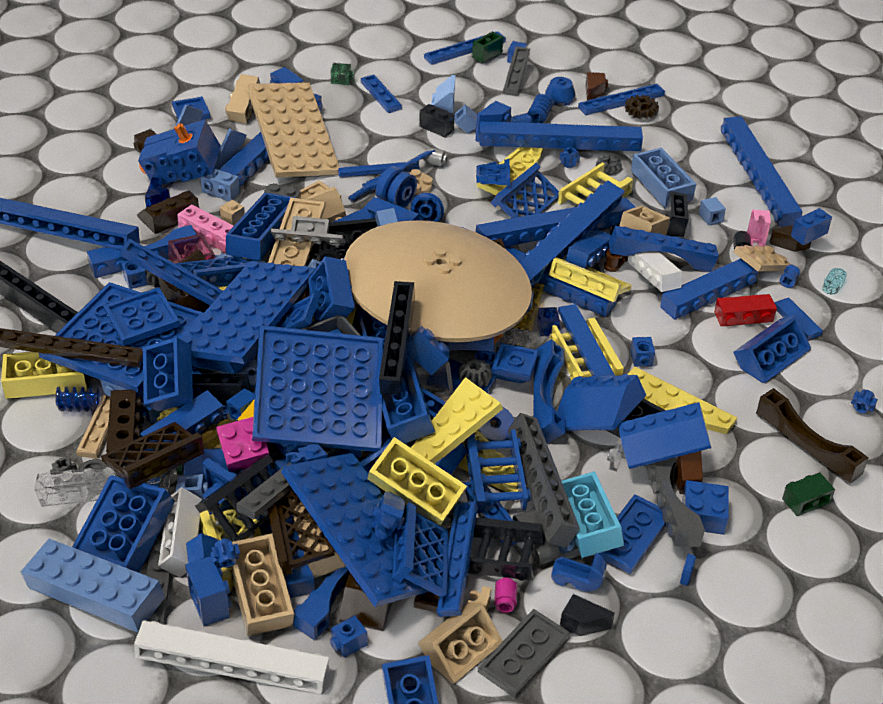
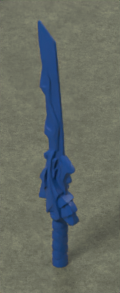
M436 150L425 151L406 163L399 165L397 168L404 170L431 155ZM380 176L363 183V187L348 196L349 201L353 202L368 191H374Z

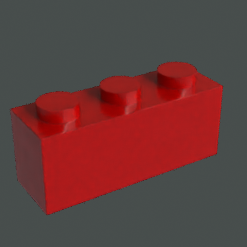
M770 294L717 298L714 313L720 327L774 322L777 307Z

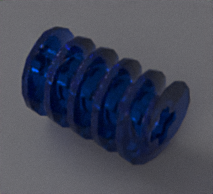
M60 386L56 388L55 403L59 411L67 409L68 412H72L75 409L76 412H80L83 409L84 412H88L91 409L92 412H95L100 402L99 387L96 393H94L92 387H89L88 392L85 391L84 387H81L80 392L77 391L76 387H73L72 392L69 391L68 386H65L64 392H61Z

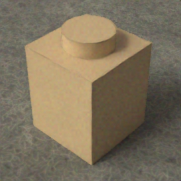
M230 200L220 207L221 220L233 226L245 214L244 206L234 200Z

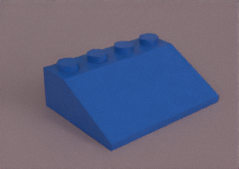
M623 374L620 376L607 375L583 378L578 376L572 379L571 383L565 388L557 413L565 418V431L614 430L642 401L646 393L638 375Z
M110 475L72 547L139 573L175 501L164 488L143 483L130 490L126 487L123 478Z

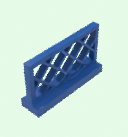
M536 162L511 182V185L506 186L491 201V204L494 207L499 205L510 218H517L518 214L525 216L539 214L559 197V191L539 171L541 166ZM537 177L542 184H536L535 178ZM525 186L532 187V192L526 191ZM536 188L542 189L543 194H538ZM547 190L551 191L555 196L547 195ZM516 194L522 195L523 200L516 199ZM527 196L533 197L534 202L527 201ZM537 198L544 199V204H539ZM505 203H513V208H509ZM517 204L524 205V210L517 209ZM528 206L534 207L535 212H529Z
M227 257L175 264L218 288L228 286L249 262L242 257Z
M409 502L404 507L402 516L405 518L399 530L395 529L392 579L400 583L405 578L443 598L447 594L448 530L417 514L416 506ZM415 522L419 523L423 529L420 530ZM434 532L441 535V539H438ZM425 533L428 535L432 542H429L427 540V538L424 536ZM415 536H417L422 545L418 544V542L415 539ZM433 546L437 548V550L440 552V555L436 553ZM423 549L427 550L431 558L427 557ZM414 552L418 554L422 561H418V559L414 555ZM432 562L436 563L440 571H437ZM422 565H425L431 574H427ZM413 568H415V569L417 570V572L419 573V575H420L421 577H419V576H417L416 574L412 573ZM434 578L439 586L435 585L431 579Z

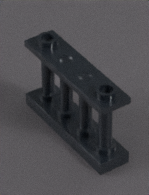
M269 454L259 458L195 505L199 513L206 510L209 513L212 512L232 542L244 540L246 536L269 519L268 509L254 522L250 517L237 512V503L240 501L235 495V489L239 486L245 488L248 494L255 490L251 483L253 481L251 477L254 475L260 476L264 482L271 477L267 471L269 470L267 466L273 462ZM223 498L230 502L246 526L238 534L219 508V501ZM289 500L282 501V505L289 508Z
M476 518L473 537L482 538L477 557H470L468 573L514 578L520 581H533L534 574L528 561L533 544H544L545 534L542 524ZM492 539L503 540L498 560L485 559ZM514 541L525 542L519 562L507 561L511 544Z

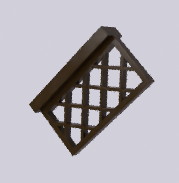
M173 422L102 455L101 459L103 463L125 480L126 487L131 490L205 453L203 439L199 433L192 435L179 424ZM174 430L177 432V434H167ZM164 440H174V442H164ZM146 449H155V451H145V450H146ZM127 458H137L136 460H127Z
M294 490L289 491L268 508L278 564L284 576L293 574V568L335 556L334 548L328 539L324 538L326 536L322 531L319 535L311 533L317 523L312 517L307 515L309 513L308 510L305 508L302 513L295 510L298 504L302 502ZM294 500L289 508L282 505V501ZM291 514L298 517L293 525L286 522ZM303 520L311 522L306 530L298 527ZM294 532L302 534L297 542L290 540ZM307 537L315 540L309 548L302 545ZM320 542L328 546L327 550L321 552L314 550ZM298 549L306 552L302 558L294 560L293 556Z

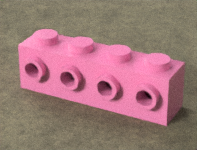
M192 204L177 214L179 228L192 225L199 239L226 253V234L233 225Z

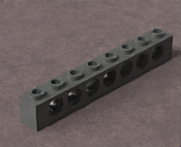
M519 413L508 429L509 436L511 430L515 429L517 438L521 440V450L519 452L528 489H530L531 497L548 543L566 548L580 530L537 418Z

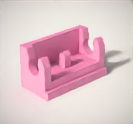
M752 209L747 233L751 237L752 246L753 243H757L758 246L766 245L771 224L770 211Z

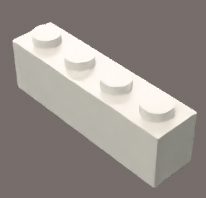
M645 251L628 256L629 264L661 292L681 288L682 271L658 251Z
M182 487L171 495L175 503L164 522L158 563L160 568L179 578L186 573L185 564H188L186 543L198 536L200 516L195 505L202 501L200 497Z

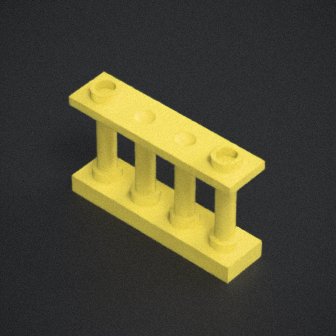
M602 162L573 182L562 187L558 193V204L561 205L567 200L577 205L581 202L584 203V200L575 195L581 193L588 197L589 194H594L586 188L592 186L597 189L600 185L597 181L600 179L610 181L625 191L623 198H625L632 192L633 179L627 177L619 182L604 173L605 164Z
M587 319V325L615 376L623 375L624 367L596 319ZM556 325L552 326V334L549 336L550 340L552 339L564 349V365L570 374L571 381L578 376L582 378L591 377L592 375L589 371L582 372L579 368L581 365H586L583 358L575 359L572 353L579 352L576 345L567 346L565 342L572 339L569 332L561 334Z

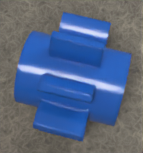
M568 147L564 149L563 153H560L559 160H561V164L565 167L572 168L576 166V163L580 162V155H578L579 152L575 148Z
M863 389L861 392L855 391L851 404H854L856 411L865 414L868 410L873 412L878 399L875 398L872 391Z
M221 539L214 544L215 547H212V552L210 553L213 563L218 562L220 567L227 568L237 562L236 559H239L240 550L238 543L233 544L230 539Z

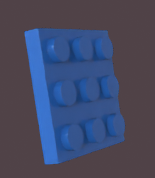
M159 287L104 305L105 313L124 346L180 327L178 317Z

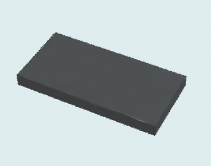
M533 609L478 667V673L516 698L568 641L571 633Z

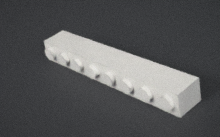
M155 621L142 622L134 643L135 658L316 694H322L328 671L329 657L322 656L321 654L300 652L297 649H285L272 644L255 643L251 640H239L226 635L219 636L205 631L184 629L180 626H168Z

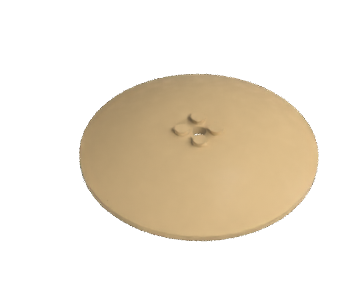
M401 221L378 226L358 237L350 245L344 258L349 270L352 297L365 311L388 325L394 281L415 283V303L410 335L422 325L425 329L428 328L433 332L437 341L471 342L492 338L517 325L527 313L531 302L530 280L517 259L491 239L455 225L433 221Z

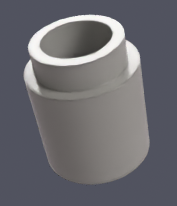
M431 147L429 149L425 148L424 152L436 150L431 155L423 158V161H426L427 164L442 167L447 163L448 154H446L445 150Z

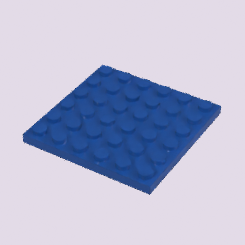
M109 282L55 336L124 346L105 313L104 305L142 292ZM168 301L180 321V327L125 346L143 349V347L177 337L181 339L203 313ZM38 353L42 359L125 389H133L136 393L143 389V363L140 368Z
M260 325L252 441L305 446L319 444L320 447L372 452L381 449L382 394H380L379 375L383 356V338Z

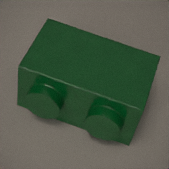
M492 31L475 40L472 46V58L484 63L503 52L504 37Z
M819 472L807 475L796 482L788 483L785 486L782 500L796 516H800L830 504L835 488Z

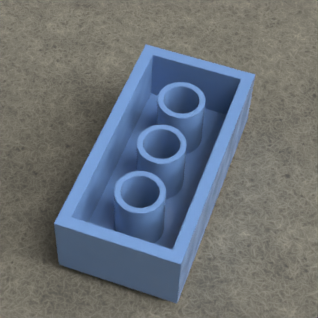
M662 147L633 154L632 173L664 208H666L670 192L687 195V202L694 199L696 183Z

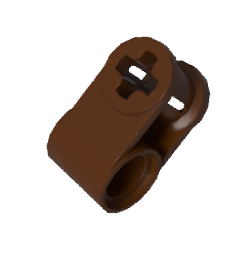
M609 248L606 251L607 260L604 263V268L607 271L616 272L628 261V256L612 254Z

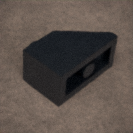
M573 594L561 613L560 626L570 633L579 636L610 630L613 625L615 612Z

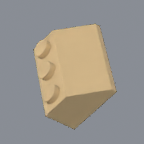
M467 603L462 607L461 615L449 617L421 639L418 644L424 655L430 656L431 665L451 683H455L492 653L503 640L483 604Z

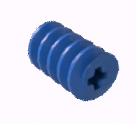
M536 95L527 112L532 118V123H544L554 104L553 99L549 95Z

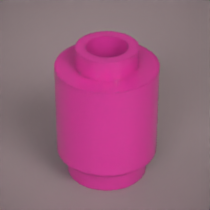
M502 578L495 583L494 604L499 612L510 613L517 605V583L510 578Z

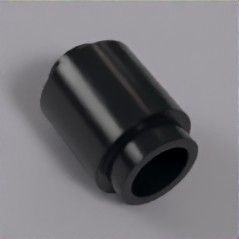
M738 231L734 235V250L736 246H752L751 237L746 231Z

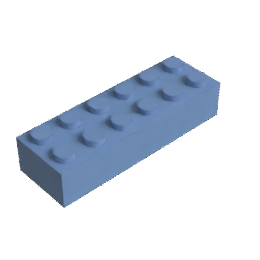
M50 538L21 570V574L29 589L135 632H139L142 622L148 621L165 598L158 580Z

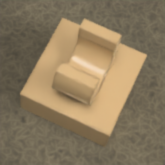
M483 586L481 594L475 590L470 591V599L476 601L468 600L467 603H482L488 612L492 588Z

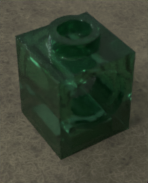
M333 63L330 70L331 84L349 85L350 80H353L354 76L351 64Z

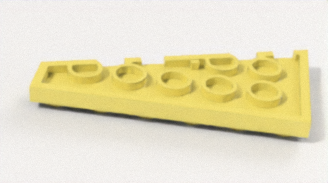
M518 147L505 159L510 160V183L536 162L538 163L545 148ZM477 183L478 188L497 195L507 186ZM516 194V199L521 200L522 195Z

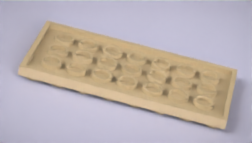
M310 83L248 84L247 90L275 177L338 175V168L340 166Z

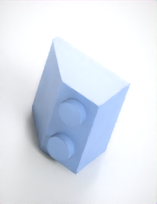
M455 75L450 76L436 87V93H433L431 105L452 114L455 98Z

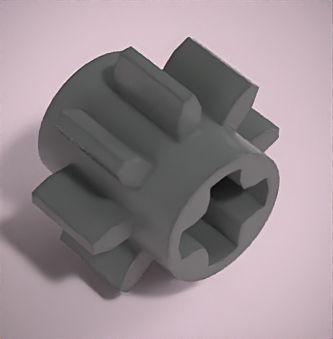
M59 458L55 463H52L53 469L50 470L52 478H56L57 483H69L73 478H76L77 464L72 463L71 458Z

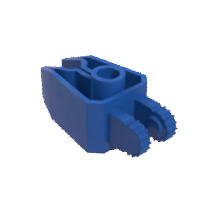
M389 491L384 493L378 505L375 504L370 515L373 518L370 527L375 529V536L383 540L391 536L395 528L399 530L405 518L402 516L405 501Z

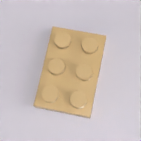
M768 245L736 246L733 253L758 272L784 271L787 265H792L787 261L786 257L778 255L774 252L775 249Z

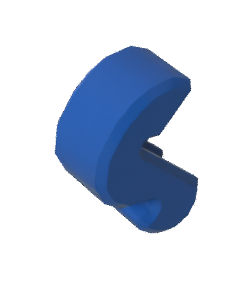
M597 553L591 566L561 557L554 562L551 578L561 586H566L568 582L581 591L590 592L597 590L602 585L607 564L603 557Z

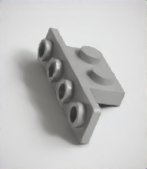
M293 216L291 230L271 229L272 236L277 240L284 241L288 238L296 242L309 240L315 244H321L322 242H329L330 245L334 246L345 244L343 235L328 234L329 219Z

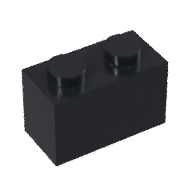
M428 104L419 111V127L445 138L454 131L455 115Z

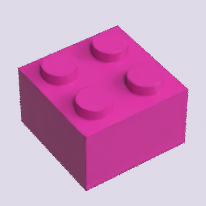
M253 417L216 427L230 473L240 472L259 458L269 454L266 442L252 441Z

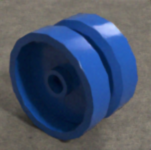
M391 166L382 173L377 182L376 197L405 208L412 201L416 193L417 179L415 176L395 166Z

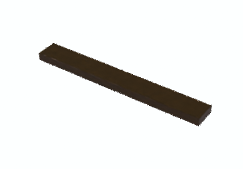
M0 328V347L137 368H140L143 363L142 348Z

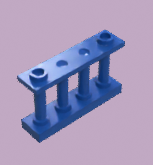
M515 429L511 430L510 439L504 441L479 442V440H475L474 433L465 440L464 447L467 451L466 459L473 501H476L478 505L477 513H484L485 504L496 501L520 500L522 511L526 510L527 503L531 501L530 489L526 488L519 452L521 450V440L517 438ZM510 449L512 457L482 459V457H478V452L480 450ZM513 465L515 474L485 476V474H481L480 469L483 467ZM517 483L518 492L488 493L484 491L483 487H485V484Z

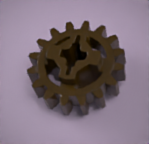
M630 96L625 102V112H629V116L634 115L633 118H653L659 110L658 102L655 101V98L650 99V96Z

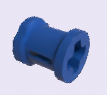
M787 265L784 274L779 279L781 285L787 288L793 287L796 283V278L801 273L800 269L795 265Z

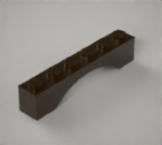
M772 388L760 396L756 414L844 480L852 483L864 473L869 459L868 456L852 445L834 443L817 434L800 418L789 399L776 389Z

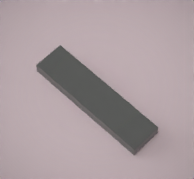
M515 47L503 94L518 96L530 55V48Z

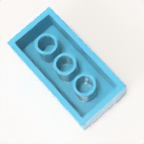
M595 471L563 480V487L580 528L574 539L581 557L624 546L621 525Z

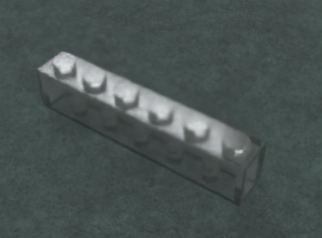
M108 466L37 474L34 491L42 507L97 501L109 476H121ZM169 471L144 484L164 488L169 493Z

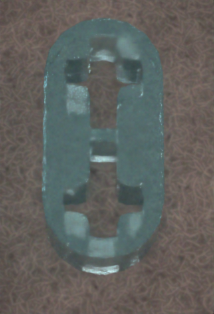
M840 268L832 269L824 280L822 290L830 295L837 294L845 282L846 272Z

